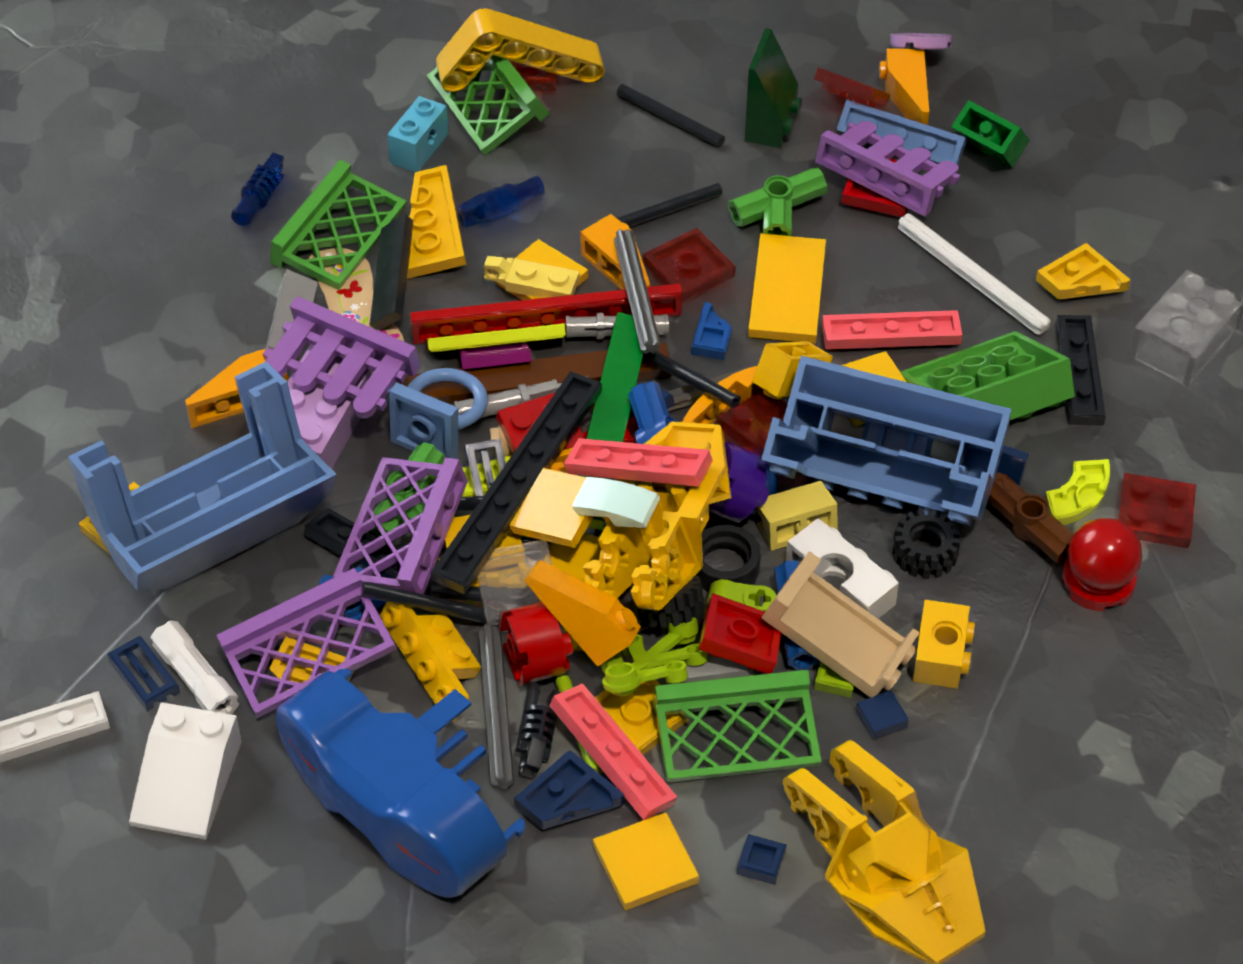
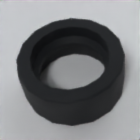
M716 525L705 529L702 533L703 567L695 575L700 578L702 588L709 592L711 584L717 580H729L735 583L753 585L760 571L761 559L760 545L755 537L745 529L733 525ZM718 549H729L743 555L747 563L742 568L734 571H720L707 565L704 562V557Z

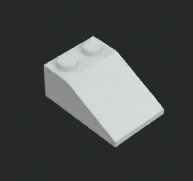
M161 702L148 735L129 819L130 826L207 840L242 742L236 715Z

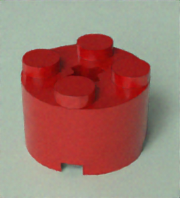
M542 601L503 611L499 614L500 632H508L506 635L507 643L503 644L505 656L516 681L520 680V686L563 675L570 671L568 655L573 654L570 636L567 632L561 633L559 621Z

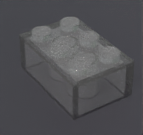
M1186 269L1136 325L1128 356L1188 387L1238 329L1243 313V298Z

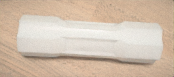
M168 621L164 625L157 627L150 637L153 640L152 646L195 695L196 701L202 709L233 714L239 705L237 694L225 679L214 671L194 646L192 638L179 622Z

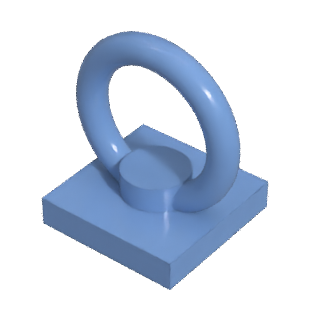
M452 368L426 371L414 378L407 387L396 382L389 390L390 442L414 451L417 445H422L425 442L434 445L440 452L444 453L445 458L458 459V430L474 424L486 411L488 395L484 385L475 376ZM435 383H457L471 391L474 396V403L468 411L458 415V407L423 394L421 391Z

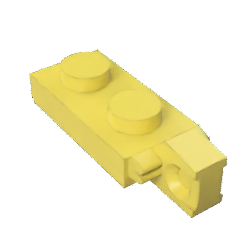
M487 256L484 263V279L497 281L498 284L505 286L508 292L538 298L574 295L579 282V271L496 256Z

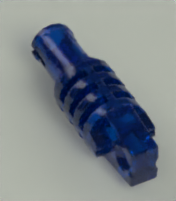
M273 152L263 165H257L241 190V200L231 212V218L236 224L248 226L257 210L268 204L284 178V174L281 173L284 156Z
M536 175L515 185L505 183L501 187L493 188V191L487 190L485 193L477 194V196L458 206L459 221L464 227L492 221L494 217L499 218L502 214H509L510 211H517L522 203L545 195L544 184L541 178Z

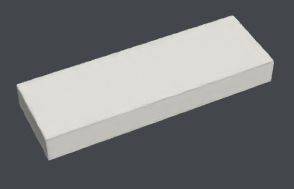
M99 691L0 721V763L109 729V721Z

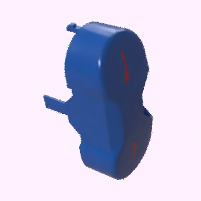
M339 669L335 673L330 671L321 673L281 704L275 714L281 741L299 775L326 810L341 813L370 840L391 869L435 895L446 898L460 896L505 858L507 843L515 836L520 838L525 833V821L522 818H519L502 832L496 818L477 794L481 787L472 779L465 782L459 777L486 754V749L482 745L478 746L452 769L444 768L438 763V761L468 737L467 733L461 729L437 749V736L435 734L472 705L471 702L454 689L418 719L410 713H380L372 706L368 698L348 681L352 677V672L349 669Z

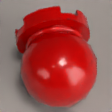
M1099 518L1085 522L1074 533L1069 543L1068 557L1065 560L1061 581L1069 590V597L1073 602L1083 608L1100 612L1109 606L1120 604V607H1122L1132 598L1137 581V572L1141 567L1143 558L1141 542L1135 531L1119 519Z

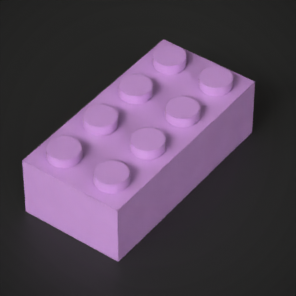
M309 345L308 349L306 350L305 354L300 360L301 363L305 360V358L310 353L314 345ZM336 356L325 373L332 376L344 358ZM366 368L354 386L362 389L374 371ZM293 372L287 383L301 438L332 469L361 419L355 414L353 408L354 398L347 396L342 403L330 405L326 402L323 395L324 385L317 383L312 390L301 392L297 390L294 384L293 376L295 373Z

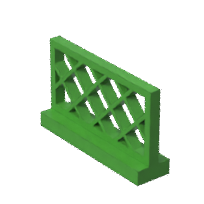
M492 55L471 82L462 89L468 90L465 101H454L457 91H448L447 93L442 88L439 82L440 78L437 67L427 74V77L485 155L534 116L541 121L550 114L512 63L502 57ZM482 71H492L489 82H479ZM496 89H506L504 100H493ZM476 90H487L484 101H473ZM491 108H501L498 120H487ZM509 108H521L523 110L514 119H507ZM471 109H481L479 120H468ZM495 128L494 135L483 142L484 129Z
M340 159L271 241L270 263L279 268H282L286 263L340 290L380 240L381 228L398 218L406 208L407 201L351 173V164ZM351 186H354L363 191L365 196L349 198L347 191ZM385 202L393 206L391 211L377 212L375 204ZM369 205L370 214H354L352 207ZM333 209H347L348 217L332 219L330 212ZM375 223V231L360 232L358 224ZM352 225L354 234L338 236L335 227ZM330 229L332 237L315 239L313 234L315 230ZM358 243L360 249L358 252L343 253L341 245ZM335 246L338 255L320 256L318 248ZM312 249L315 258L303 260L295 254L301 250ZM341 264L343 271L337 277L325 271L324 266Z
M808 670L655 686L652 704L657 718L666 783L820 766L822 761L809 694L810 678ZM801 701L803 716L796 724L778 712L784 702ZM777 703L774 708H772L770 705H768V704ZM756 705L768 714L758 729L740 716L747 706ZM739 707L736 712L730 709ZM709 710H720L730 718L720 732H717L702 720ZM692 712H700V713H699L698 716H696V715H694ZM681 714L692 723L680 737L667 727L666 715ZM772 718L790 730L780 745L762 732ZM734 722L752 734L742 749L724 737ZM803 723H805L806 732L800 728ZM696 726L714 738L704 753L685 741ZM796 734L808 743L810 756L795 757L784 747ZM669 738L676 743V744L672 747V749H671V747H670V740H669ZM756 738L775 751L768 761L758 762L746 753ZM718 742L737 755L730 765L719 766L707 757ZM680 746L698 759L691 769L674 771L672 756ZM778 755H781L783 758H785L775 760ZM740 759H742V760H744V761L746 762V763L737 764ZM702 763L708 766L705 768H699Z

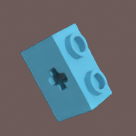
M418 96L387 134L391 164L413 172L420 171L449 134L447 105Z

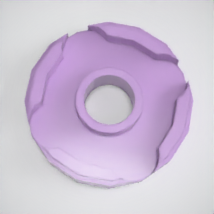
M890 34V45L895 48L909 46L917 49H945L952 47V35Z

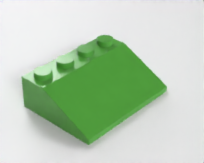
M1017 331L900 371L908 383L1012 409L1010 420L1027 418L1034 411L1042 408L1057 407L1062 404V401L1075 397L1070 358Z

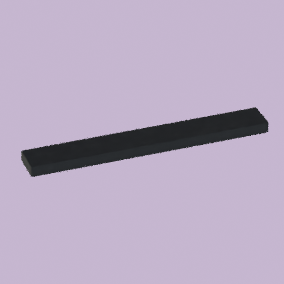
M572 371L569 372L431 571V581L462 594L466 593L510 528L509 524L542 469H550L601 394V382Z

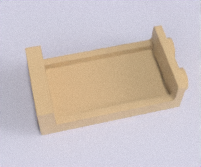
M809 551L761 618L870 698L876 696L882 688L889 691L902 674V672L897 670L899 664L905 666L916 652L917 647L912 644L919 632L913 628L906 637L899 635L815 574L813 571L821 559Z

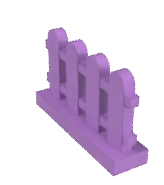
M861 121L858 124L851 122L847 125L846 132L841 136L829 130L821 134L816 163L924 217L931 212L935 197L939 198L943 194V187L949 183L956 185L959 182L960 175L957 174L959 167L956 163L942 161L936 164L930 161L931 152L925 148L917 147L911 151L903 148L904 139L902 137L889 134L883 138L876 134L877 126L872 122ZM866 143L872 144L868 149L862 147ZM894 156L900 158L895 163L890 161ZM922 169L927 171L923 176L917 174Z
M296 296L289 306L294 318L293 323L286 321L282 327L285 333L273 350L267 348L263 353L265 362L267 361L281 376H284L288 370L295 373L293 381L297 390L301 392H308L319 383L324 385L323 395L326 402L330 405L342 403L347 396L354 398L353 408L359 418H369L377 409L384 411L388 405L384 398L396 381L402 384L406 379V374L414 377L421 367L415 346L299 296ZM307 343L314 345L302 363L295 360ZM336 356L344 358L332 376L325 373ZM366 368L374 371L362 389L354 386Z

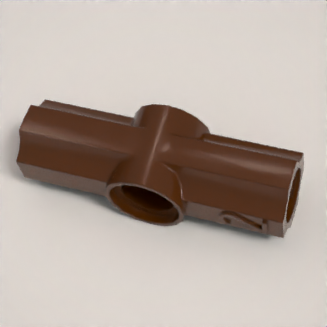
M998 472L995 476L988 502L1012 523V531L1017 538L1022 541L1035 543L1056 563L1064 564L1068 557L1069 543L1074 534L1049 513V504L1045 498L1040 495L1026 493L1006 474Z

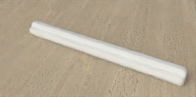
M907 213L904 217L900 218L898 225L900 231L1035 334L1042 335L1049 329L1051 321L1047 316L915 216Z

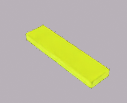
M565 324L428 338L427 348L430 352L563 338L566 335Z

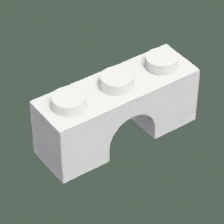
M819 518L787 541L786 561L797 560L800 563L809 551L821 559L813 572L821 578L825 576H838L844 579L845 582L841 584L840 592L877 619L896 605L899 582L889 571L883 570L870 560L863 550L855 548L845 540L837 529L829 527Z

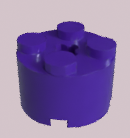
M725 442L731 498L709 504V513L734 523H740L753 512L756 506L762 507L767 501L769 490L765 486L767 463L761 460V455Z

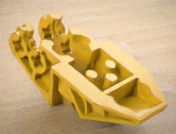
M671 422L644 443L649 445L706 449L710 451L713 462L699 487L615 479V481L632 484L655 492L659 495L660 500L646 528L618 527L612 523L609 517H603L607 525L598 539L601 546L600 561L592 560L591 563H585L583 566L586 574L584 582L616 598L633 583L631 595L637 607L659 611L702 569V533L709 520V504L731 498L725 442L721 425Z
M851 740L844 742L830 752L829 763L835 769V778L842 786L844 784L850 786L854 783L862 797V809L867 815L873 813L884 826L882 829L874 832L868 825V818L865 815L860 814L808 770L800 768L784 777L783 787L791 802L790 808L794 813L799 811L802 814L806 811L808 812L809 820L815 829L814 837L832 857L824 878L873 937L928 964H942L985 936V926L968 849L937 836L935 831L922 817L915 790L903 779Z

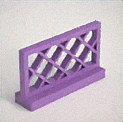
M382 457L333 578L347 572L351 564L365 557L369 567L358 572L362 584L364 581L424 594L431 577V571L435 567L468 482L459 459L445 458L443 464ZM389 470L401 471L406 475L389 486L385 483ZM427 475L437 476L435 483L422 490L416 484V481ZM412 485L417 493L398 503L393 494ZM389 497L394 506L375 516L373 513L375 504ZM423 502L425 505L423 513L408 520L404 511ZM400 514L405 523L386 533L381 524ZM377 527L382 536L363 546L360 542L363 534ZM411 532L413 535L411 543L396 550L392 541ZM388 544L392 554L373 564L369 554ZM399 562L401 568L396 579L381 577L380 571Z
M355 568L216 635L257 718L277 709L286 700L319 676L320 671L335 673L339 669H349L352 672L396 650L395 644L370 598L360 595L362 581ZM360 600L362 601L365 611L361 621L343 617L346 607ZM369 618H371L374 624L368 623ZM319 620L332 622L326 638L308 634L313 623ZM339 625L357 629L351 644L333 640ZM364 631L380 634L383 643L371 649L359 646ZM285 637L298 639L291 655L274 651L278 640ZM305 641L322 645L317 661L299 657ZM330 648L348 652L345 661L337 666L324 663ZM250 654L263 656L256 672L242 669L238 660ZM270 658L288 663L282 678L264 674ZM295 665L313 669L308 680L302 683L289 681ZM246 678L253 680L251 686L249 685ZM260 682L278 686L274 697L260 704L258 703L255 694Z

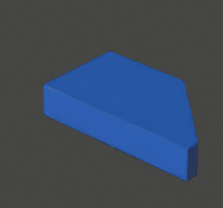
M709 302L704 303L692 343L691 354L725 360L732 336V327L725 319H720L713 311V306Z

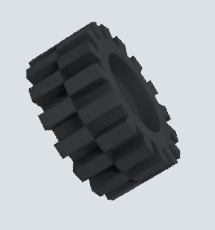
M924 509L917 510L916 517L912 512L906 514V520L901 518L898 521V526L895 528L892 548L894 561L896 564L901 562L900 569L904 572L910 568L911 576L917 577L918 572L923 573V579H929L930 573H934L935 578L941 577L942 570L946 574L949 573L952 566H955L957 563L961 542L960 529H956L957 524L954 521L947 523L948 516L942 513L940 518L936 517L935 510H930L929 515H925ZM930 539L938 543L940 547L936 549H923L915 545L913 541Z
M698 576L693 577L659 611L637 607L639 620L644 625L649 623L650 627H656L660 624L661 628H667L670 623H673L674 627L680 625V622L688 623L692 621L693 617L698 619L701 616L700 613H704L705 610L700 578Z

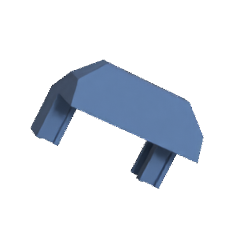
M801 356L784 420L772 418L761 460L770 465L769 471L774 472L776 475L795 479V475L798 474L814 479L813 483L822 481L827 490L833 491L834 486L837 485L849 488L847 492L849 496L868 500L869 494L883 497V505L903 509L905 503L917 506L918 510L924 509L925 515H929L930 510H935L936 517L939 516V513H944L948 515L947 518L951 521L971 526L973 520L980 522L982 520L1004 448L1012 409ZM835 414L866 422L862 438L857 439L831 432ZM934 440L960 446L955 464L929 457Z
M267 361L235 376L249 434L135 490L130 491L121 462L115 455L109 457L105 443L102 440L68 456L88 517L116 566L136 590L170 589L298 524L333 492L337 474L301 438L288 383Z

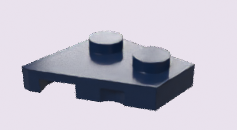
M571 750L566 752L514 797V807L542 830L617 808L624 803V794Z

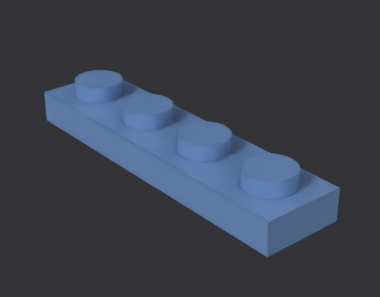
M847 99L836 129L845 133L847 125L851 122L858 124L861 121H869L877 126V135L883 138L889 134L898 135L904 139L903 148L910 151L917 147L925 148L931 152V161L937 163L951 161L959 165L968 139Z

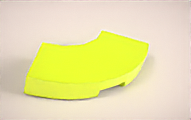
M1109 459L1074 461L1072 476L1069 482L1058 489L1049 490L1045 493V500L1049 504V513L1063 525H1067L1093 512L1102 502L1107 491L1110 479Z

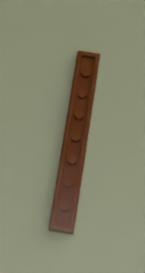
M661 343L658 346V352L670 358L667 344ZM608 350L532 359L531 362L471 369L460 368L458 370L475 376L484 385L487 395L516 389L517 385L522 383L530 386L552 381L553 379H556L557 383H562L570 371L582 376H588V378L600 382ZM642 359L637 380L672 375ZM422 373L415 374L414 377L406 375L402 385L407 387L414 378ZM451 382L435 383L421 391L423 394L448 404H453L454 401L474 398L468 388Z

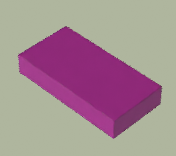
M526 342L467 348L459 351L462 369L531 362V352Z

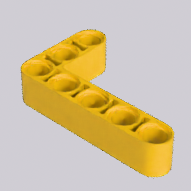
M486 8L474 11L436 58L441 86L444 90L450 92L464 89L492 55L584 83L596 82L605 74L600 50L595 42Z

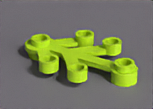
M693 617L692 621L688 623L680 622V625L674 627L673 623L668 624V634L647 651L644 649L643 637L637 634L632 644L623 649L622 653H617L601 664V670L605 673V677L602 680L603 688L616 696H625L633 693L635 688L642 682L665 677V681L668 683L685 681L688 678L687 665L698 666L708 661L707 652L699 650L700 643L691 644L677 650H669L677 644H688L696 639V634L699 631L697 619ZM622 654L630 656L633 663L623 662Z

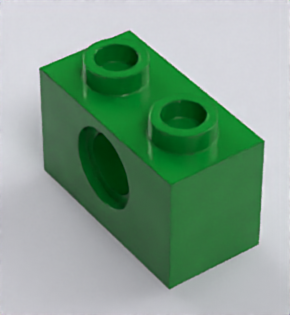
M970 100L967 101L951 126L957 135L968 138L966 143L1012 168L1030 142L1021 127Z

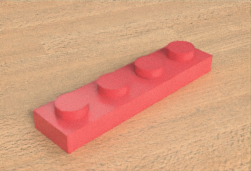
M958 310L823 315L822 318L825 349L961 345L963 337Z
M578 438L564 465L567 473L572 475L699 487L713 459L710 451L706 449Z
M583 683L553 697L549 706L617 789L624 794V797L643 820L674 805L678 798Z

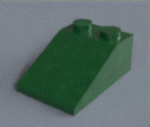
M765 28L749 67L744 141L781 149L785 137H791L795 121L793 116H799L802 98L798 97L799 84L772 29Z

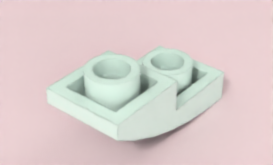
M586 477L572 504V508L578 516L609 517L612 523L618 527L646 528L660 497L655 492L632 484L610 479Z

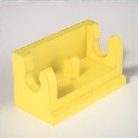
M822 481L769 495L762 507L756 506L755 508L762 519L757 522V526L768 543L770 551L787 547V541L818 518L829 527H834L838 530L837 503Z

